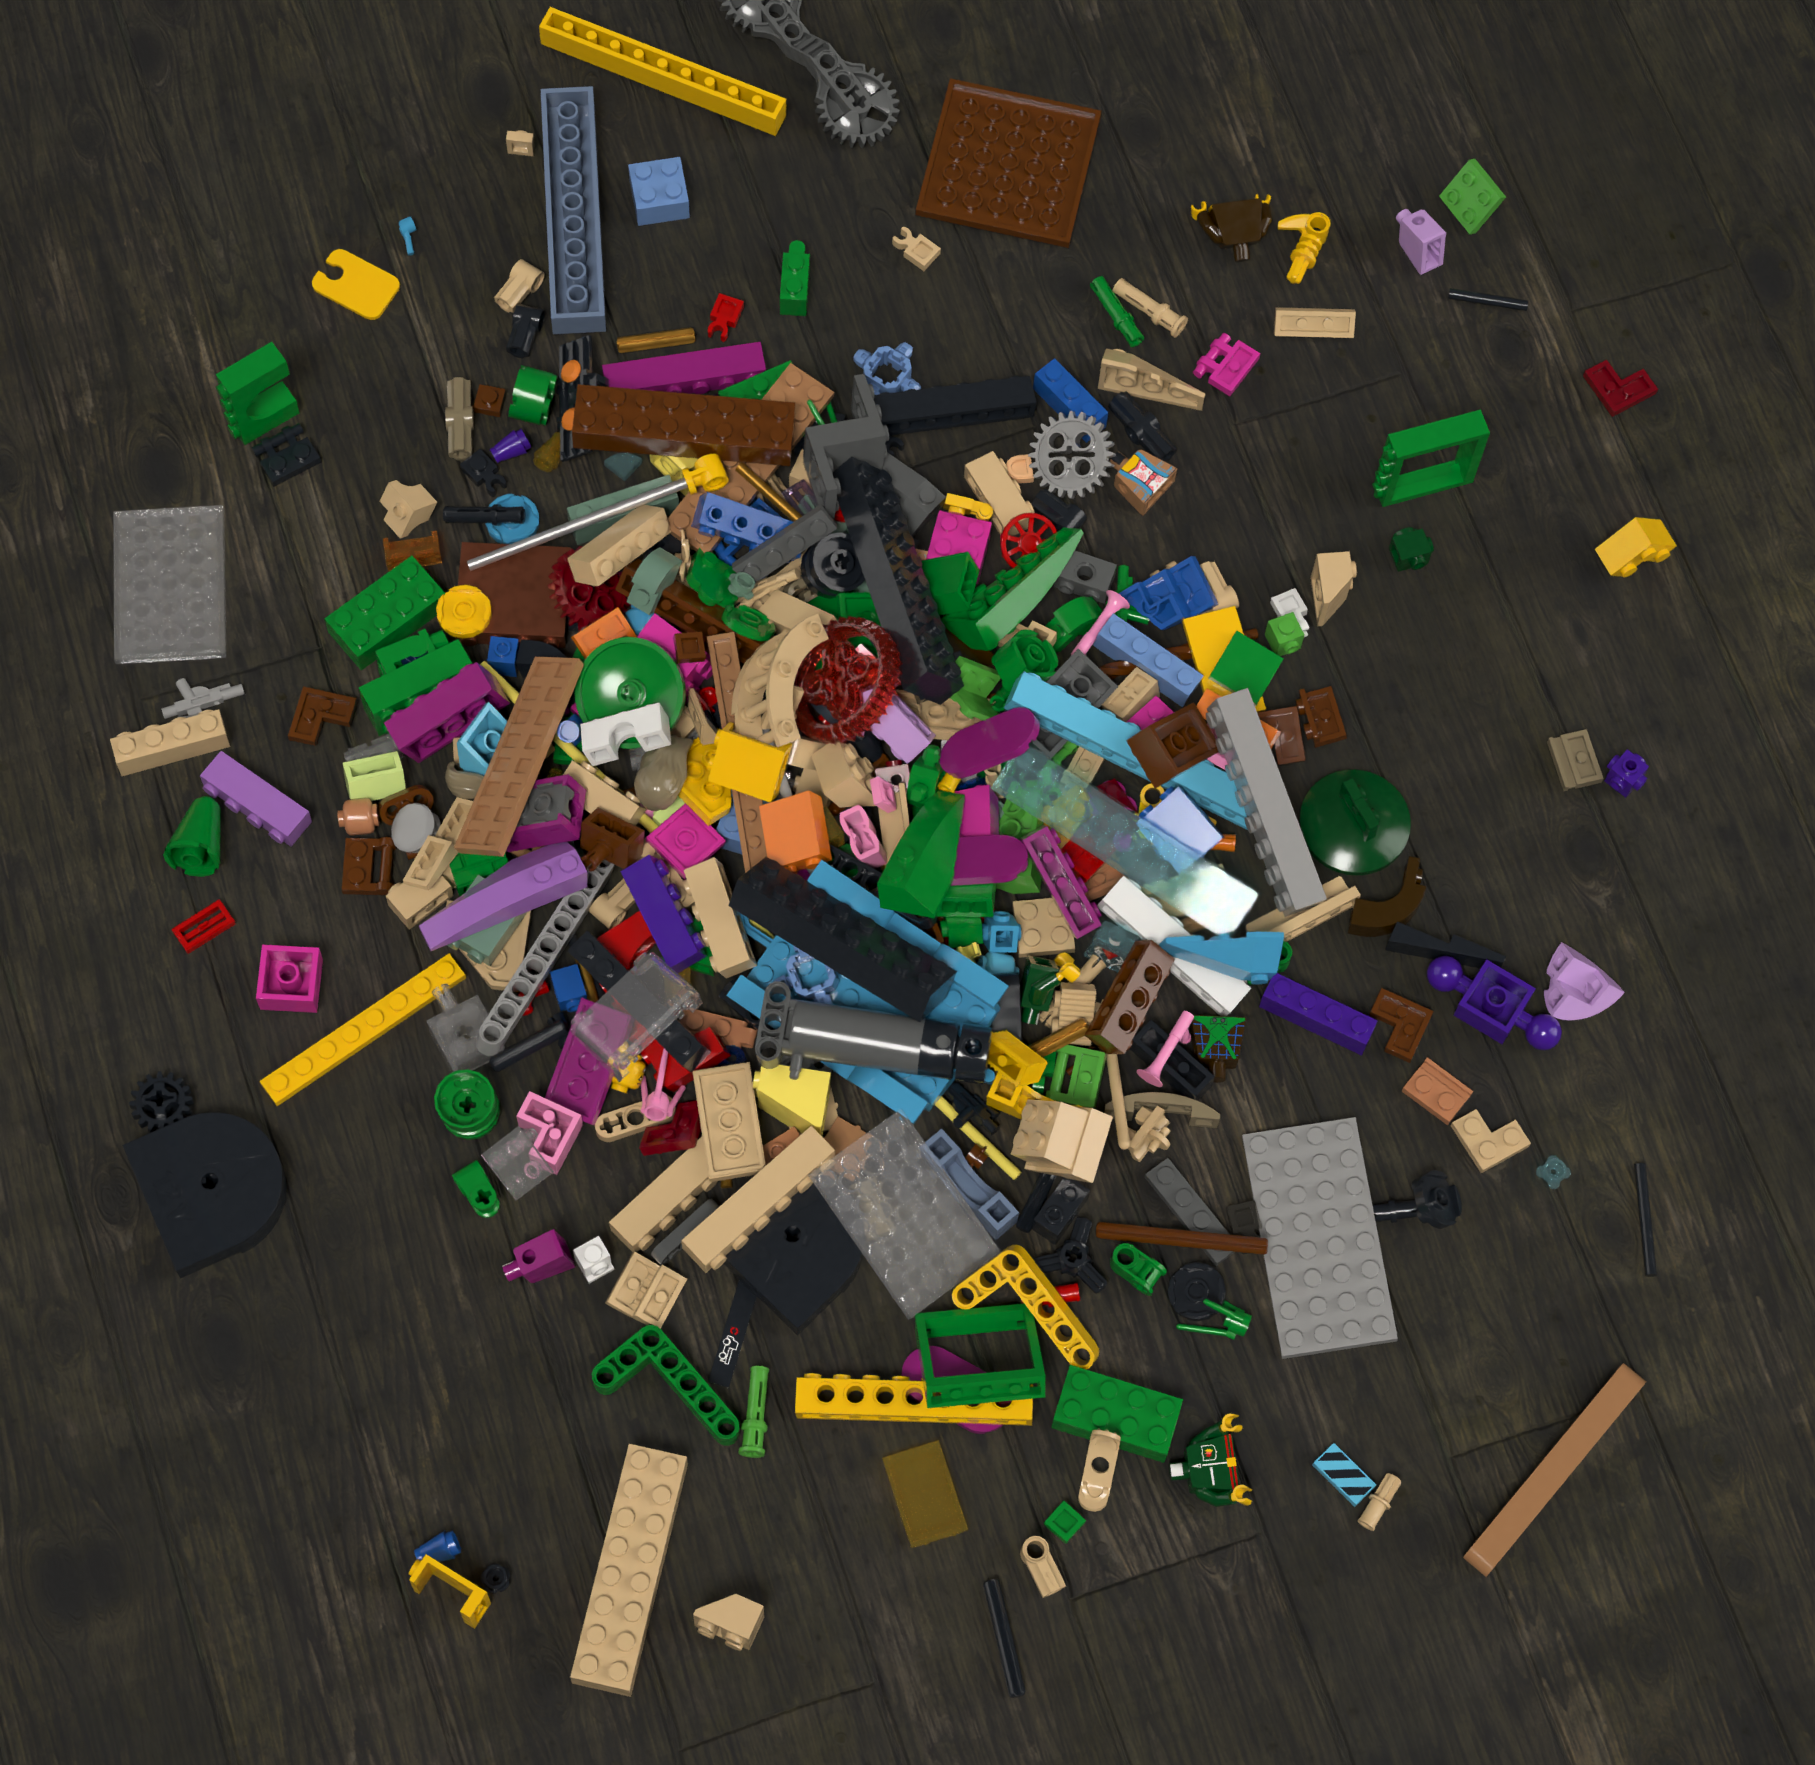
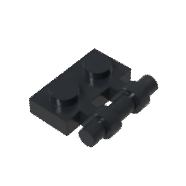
M299 423L292 427L286 426L281 429L280 433L269 439L265 437L259 440V444L251 447L255 457L266 453L267 458L261 460L260 465L273 487L321 463L320 456L308 437L300 441L296 440V436L304 433ZM285 442L288 443L289 447L277 453L274 450L275 447Z

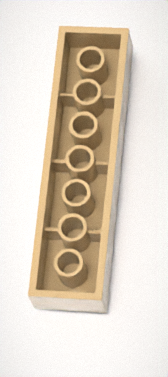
M633 1444L628 1445L570 1676L572 1684L631 1697L688 1466L687 1456Z

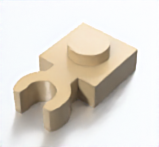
M906 227L901 228V235L905 237L904 240H900L896 236L892 238V244L897 249H905L904 257L923 271L941 253V248L920 234L916 239L912 237L911 231Z

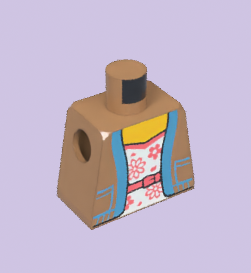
M1137 450L1130 459L1118 451L1115 453L1116 456L1110 460V463L1115 465L1113 468L1118 471L1115 476L1114 486L1143 516L1175 482L1177 468L1143 450Z

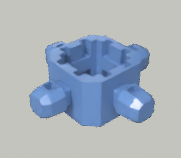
M901 343L895 350L889 346L878 347L872 356L870 352L859 349L855 353L853 360L855 364L863 369L867 383L873 386L874 395L883 392L896 393L904 392L908 389H921L920 384L911 379L912 367L910 357L912 356L913 347L908 343ZM891 363L892 368L895 370H902L897 377V381L892 383L887 382L883 384V380L879 377H872L877 367L883 364L888 365Z
M793 946L798 954L790 956L786 964L789 976L783 975L775 979L774 982L780 981L785 983L789 987L790 992L794 988L799 997L808 1001L814 999V1002L833 1005L831 996L827 993L835 991L839 978L836 971L825 965L829 979L825 980V983L816 985L811 989H803L797 968L800 967V964L815 958Z

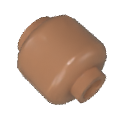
M369 798L346 800L343 804V810L338 811L339 827H345L347 834L350 836L373 833L375 826L380 825L377 803L373 804Z

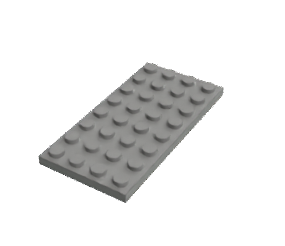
M1356 1117L1243 1134L1242 1141L1260 1238L1268 1239V1252L1263 1257L1282 1359L1396 1342L1398 1340Z

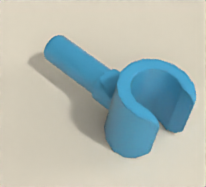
M407 217L399 222V230L404 237L407 254L413 255L414 250L410 233L416 231V227L412 218Z

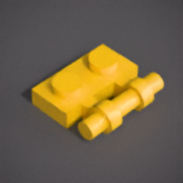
M947 493L943 509L948 510L949 513L962 516L971 514L975 515L976 519L988 521L993 514L992 507L987 503Z

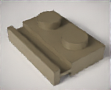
M1587 729L1563 734L1557 738H1548L1547 744L1563 791H1568L1570 788L1577 789L1602 783L1604 778Z

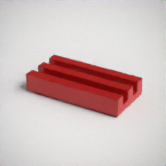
M219 899L171 930L186 953L189 954L236 923ZM218 910L221 911V913L214 916L210 920L203 922L197 928L187 933L186 935L183 936L181 934L189 928L196 925L197 923L201 922L205 918L209 917L213 913L217 912Z

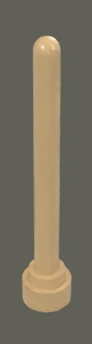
M1107 1054L1106 1060L1118 1144L1121 1149L1126 1150L1130 1146L1118 1054Z

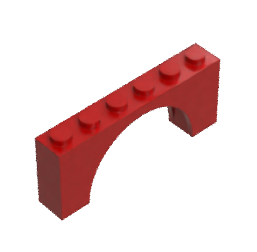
M640 911L598 937L634 977L641 960L650 948L656 944ZM600 984V986L602 987V989L604 990V992H605L607 995L610 994V993ZM614 998L615 1002L612 1004L614 1010L632 1016ZM634 1019L629 1035L634 1041L638 1040L643 1049L640 1050V1054L648 1065L652 1063L657 1072L653 1075L657 1081L664 1048ZM711 1027L694 1034L711 1053L693 1071L713 1068L731 1056L718 1033ZM668 1053L662 1089L666 1087L674 1093L682 1085L685 1086L694 1078L693 1072L691 1073L682 1067Z

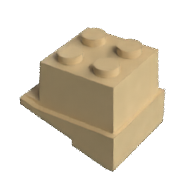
M1027 1099L1026 1105L1022 1110V1119L1018 1132L1013 1140L1011 1155L1026 1161L1024 1168L1026 1170L1093 1183L1113 1117L1093 1108L1074 1107L1057 1101Z

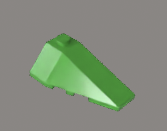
M1042 780L1015 781L1002 808L1004 814L999 820V835H1008L1020 840L1019 838L1043 825ZM1029 855L1026 870L1023 873L1021 871V873L1017 874V878L1012 881L996 883V888L1012 894L1040 893L1041 877Z

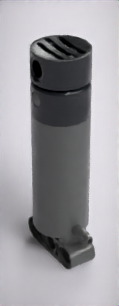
M776 981L770 983L764 993L755 1053L759 1065L766 1069L776 1068L781 1063L783 1056L791 1057L789 1077L792 1080L798 1079L803 1059L948 1080L953 1078L956 1069L955 1081L984 1085L990 1054L992 1027L963 1023L960 1035V1024L957 1022L924 1018L921 1022H918L908 1015L791 999L789 987L783 982ZM777 993L786 996L780 1003L773 1002L771 997ZM776 1020L781 1023V1026L776 1030H770L766 1027L770 1021ZM766 1048L776 1050V1054L770 1058L761 1055L762 1051Z

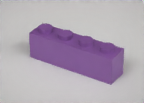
M222 751L219 752L200 775L203 790L213 798L218 796L223 799L225 805L234 813L240 811L246 815L249 823L258 829L261 826L269 831V836L280 844L285 842L292 847L312 822L308 810Z

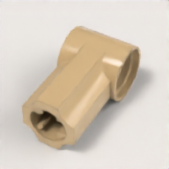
M523 259L518 260L510 272L508 281L494 297L495 302L504 311L514 313L518 303L521 304L530 292L534 293L539 289L544 280L545 273Z
M1208 561L1201 564L1200 567L1219 604L1209 611L1213 612L1235 606L1237 609L1239 607L1237 595L1232 586H1227L1216 563Z
M624 878L608 894H601L589 908V912L609 930L622 922L626 916V911L635 903Z
M1040 1536L1029 1537L1021 1547L1020 1556L1027 1565L1042 1598L1065 1588L1066 1585L1049 1552L1046 1540ZM1031 1544L1040 1546L1042 1556L1037 1559L1030 1557L1027 1553V1546Z

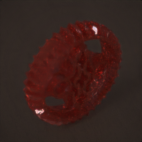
M849 616L848 618L840 617L838 621L830 620L829 626L823 624L829 639L815 646L805 656L798 668L794 681V686L801 687L804 690L795 712L797 727L810 738L826 744L836 745L838 742L846 744L847 740L855 742L856 736L864 737L865 730L873 731L872 725L874 723L881 724L879 718L881 715H888L886 708L893 705L891 699L893 696L898 695L895 688L901 685L897 678L903 674L899 669L903 664L898 658L901 653L896 649L897 644L892 640L890 634L871 620ZM857 636L870 639L876 647L878 658L871 655L858 654L854 645L847 639ZM822 658L823 667L814 671L817 663ZM873 689L864 703L863 692ZM808 702L816 706H827V709L838 720V723L823 725L815 721L810 713Z

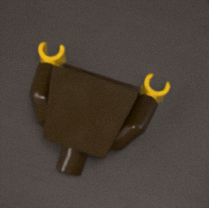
M1256 194L1255 199L1212 204L1208 208V212L1206 202L1202 201L1201 209H1195L1194 205H1191V216L1193 219L1198 220L1204 232L1214 243L1219 244L1221 249L1233 248L1235 262L1250 260L1248 245H1255L1260 242L1261 238L1266 235L1272 222L1269 205L1271 196L1267 194L1265 201L1261 200L1258 194Z

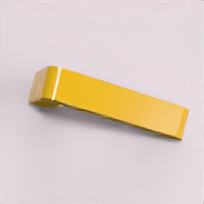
M1011 1245L962 1280L953 1290L952 1300L954 1304L960 1309H970L1006 1282H1009L1070 1365L1089 1369L1098 1358L1099 1348L1096 1342L1029 1253L1020 1245ZM1007 1255H1015L1019 1260V1266H1011L1007 1261ZM984 1272H993L996 1276V1283L988 1282L984 1277ZM1032 1278L1037 1284V1289H1028L1024 1279ZM962 1288H969L974 1294V1299H966L962 1295ZM1048 1301L1052 1303L1055 1312H1045L1042 1308V1302ZM1060 1325L1069 1326L1072 1330V1336L1066 1337L1061 1334ZM1083 1348L1087 1350L1090 1354V1360L1081 1359L1077 1354V1349Z

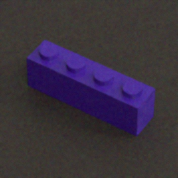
M647 855L620 871L670 970L679 973L707 957L703 949L706 944L700 933L694 931L691 925L694 922L692 915L686 907H682L679 901L681 898L680 891L674 883H670L667 877L669 870L662 859Z
M1278 973L1271 978L1259 1006L1361 1056L1378 1022Z

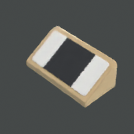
M690 688L688 691V711L702 745L714 744L718 729L711 711L694 688Z

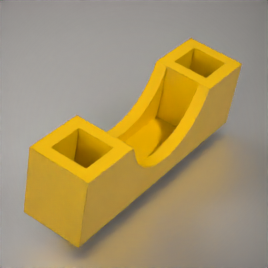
M997 1073L987 1095L986 1105L1022 1119V1110L1026 1105L1027 1099L1054 1100L1039 1094L1028 1085L1015 1087L1014 1083L1011 1084L1010 1080L1007 1081L1006 1077ZM1071 1105L1074 1107H1082L1080 1105Z

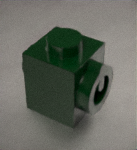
M1408 527L1397 531L1393 535L1389 551L1397 571L1400 572L1410 568L1418 570L1429 563L1434 548L1431 538L1426 537L1423 528L1417 530L1413 527Z

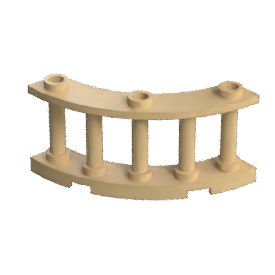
M818 613L804 619L788 633L785 631L769 639L756 649L751 658L747 659L737 678L732 697L731 715H735L736 727L733 732L766 744L775 741L777 748L801 739L793 711V686L798 668L805 656L815 646L829 639ZM766 689V699L763 700V695ZM767 711L771 731L763 734L761 714Z

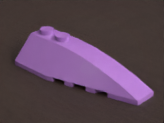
M568 842L547 845L509 861L419 925V929L430 951L436 950L586 888L587 870L576 849Z

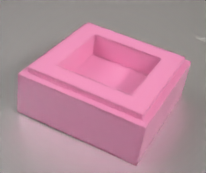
M879 776L870 779L874 805L887 813L895 811L897 807L893 785Z

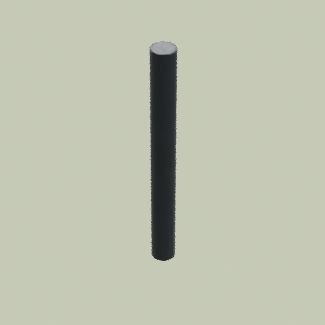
M1636 1163L1634 1164L1645 1276L1654 1277L1657 1276L1646 1164Z

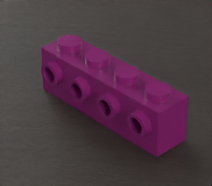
M1042 825L1019 838L1027 848L1032 863L1073 937L1078 939L1100 927L1101 923L1098 918L1102 915L1095 902L1089 903L1085 896L1088 889L1081 877L1076 879L1071 869L1075 866L1068 853L1062 854L1057 844L1061 843L1054 828L1048 829L1046 825Z

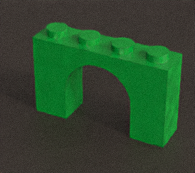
M273 342L268 343L216 374L219 384L216 386V390L221 397L219 401L225 410L223 412L224 417L229 423L227 428L233 438L237 439L239 437L244 445L299 414L297 401L283 381L262 392L290 375L287 361Z

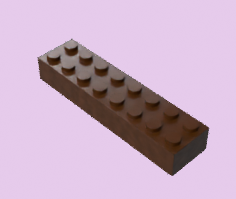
M578 384L572 427L573 448L698 459L704 455L718 454L722 461L790 466L795 402Z

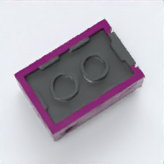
M569 774L536 780L506 851L512 852L579 840L586 789Z

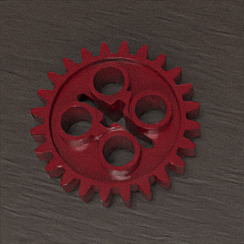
M582 546L575 550L570 549L557 559L558 562L551 567L554 571L548 575L553 580L548 585V588L555 590V593L549 597L558 601L554 609L561 608L563 610L560 617L565 618L568 616L570 618V626L575 622L578 623V631L588 627L617 607L625 617L626 608L631 605L626 602L628 597L615 590L623 571H618L607 579L605 584L603 582L599 586L575 582L567 558L581 549Z

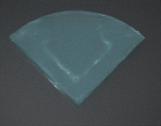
M630 453L615 454L604 461V466L624 481L642 464V458Z

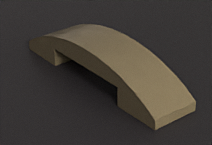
M1161 1092L1137 1093L1123 1096L1126 1119L1132 1121L1134 1110H1140L1142 1106L1154 1110L1159 1106L1164 1109L1165 1113L1189 1115V1126L1218 1127L1220 1114L1204 1103L1185 1096ZM1111 1101L1105 1104L1104 1113L1115 1119L1113 1102Z

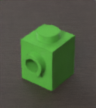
M1291 612L1268 621L1265 637L1272 651L1282 656L1301 649L1304 633L1294 613Z

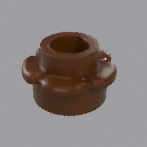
M976 1143L967 1154L965 1159L971 1168L974 1166L979 1169L987 1159L988 1155L984 1153L987 1149L986 1146L983 1148Z

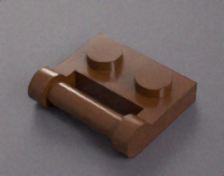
M382 837L380 839L346 838L342 878L343 894H388V891L393 886L390 883L393 850L396 849L391 837ZM374 851H382L379 882L372 883Z

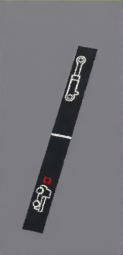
M740 1281L736 1288L708 1382L728 1388L757 1297Z

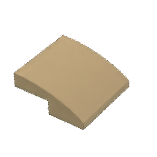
M633 1252L605 1304L641 1323L654 1325L661 1329L687 1278L663 1264L659 1266L637 1252Z

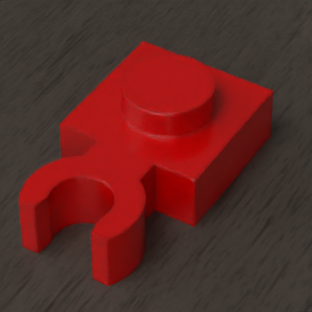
M719 293L710 314V320L714 322L708 326V337L711 338L715 331H721V341L725 342L728 338V326L736 327L744 308V301Z

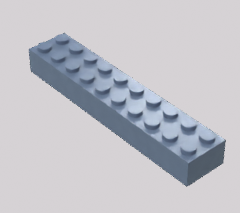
M593 86L541 89L550 305L553 334L606 332Z

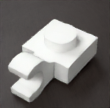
M1296 588L1272 597L1270 604L1277 616L1280 617L1293 612L1304 633V637L1308 636L1306 630L1309 629V626L1303 616L1307 615L1308 609Z

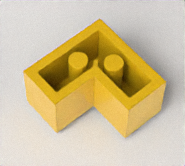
M1635 517L1595 550L1611 576L1628 577L1637 571V566L1643 561L1658 563L1670 556V551L1677 545L1661 520Z

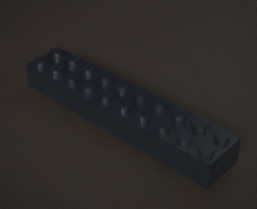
M851 456L832 473L833 477L838 478L841 493L837 494V498L903 690L941 705L964 687L961 670L955 662L953 648L948 642L945 626L940 620L937 611V603L929 589L930 583L924 575L922 561L917 555L914 539L907 527V519L902 513L899 497L891 483L892 477L886 470L878 469L866 461H861Z

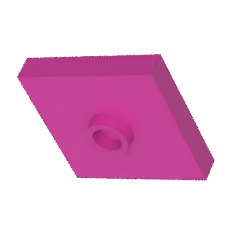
M686 803L646 837V842L684 880L686 879L685 869L708 860L726 843V840L711 825L708 826Z

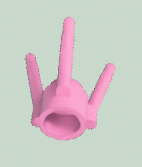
M663 1049L655 1091L648 1096L646 1076H643L641 1081V1113H644L648 1119L653 1121H662L666 1116L671 1117L674 1107L686 1089L682 1085L671 1102H669L667 1094L662 1092L668 1052Z

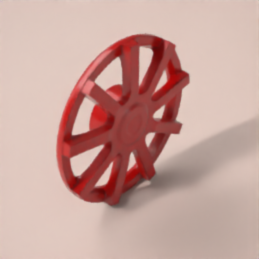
M1023 513L1010 519L1000 536L1001 555L1010 567L1014 568L1017 565L1009 556L1019 551L1022 552L1021 557L1037 552L1036 546L1046 540H1042L1040 535L1048 527H1050L1053 534L1057 532L1049 519L1037 513ZM1029 518L1027 532L1022 529L1018 522L1019 520ZM1034 518L1045 522L1036 533L1033 532ZM1013 525L1016 527L1021 537L1017 538L1008 535V532ZM1006 540L1017 542L1018 546L1007 551Z

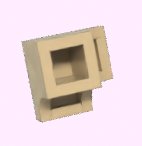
M397 480L388 483L380 499L381 504L388 510L384 521L399 538L408 536L416 526L428 521L437 504V501L421 484L406 486Z

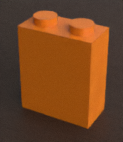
M808 790L759 806L766 852L769 859L777 861L781 866L794 874H797V871L802 869H815L821 860L824 862L832 860L821 796Z

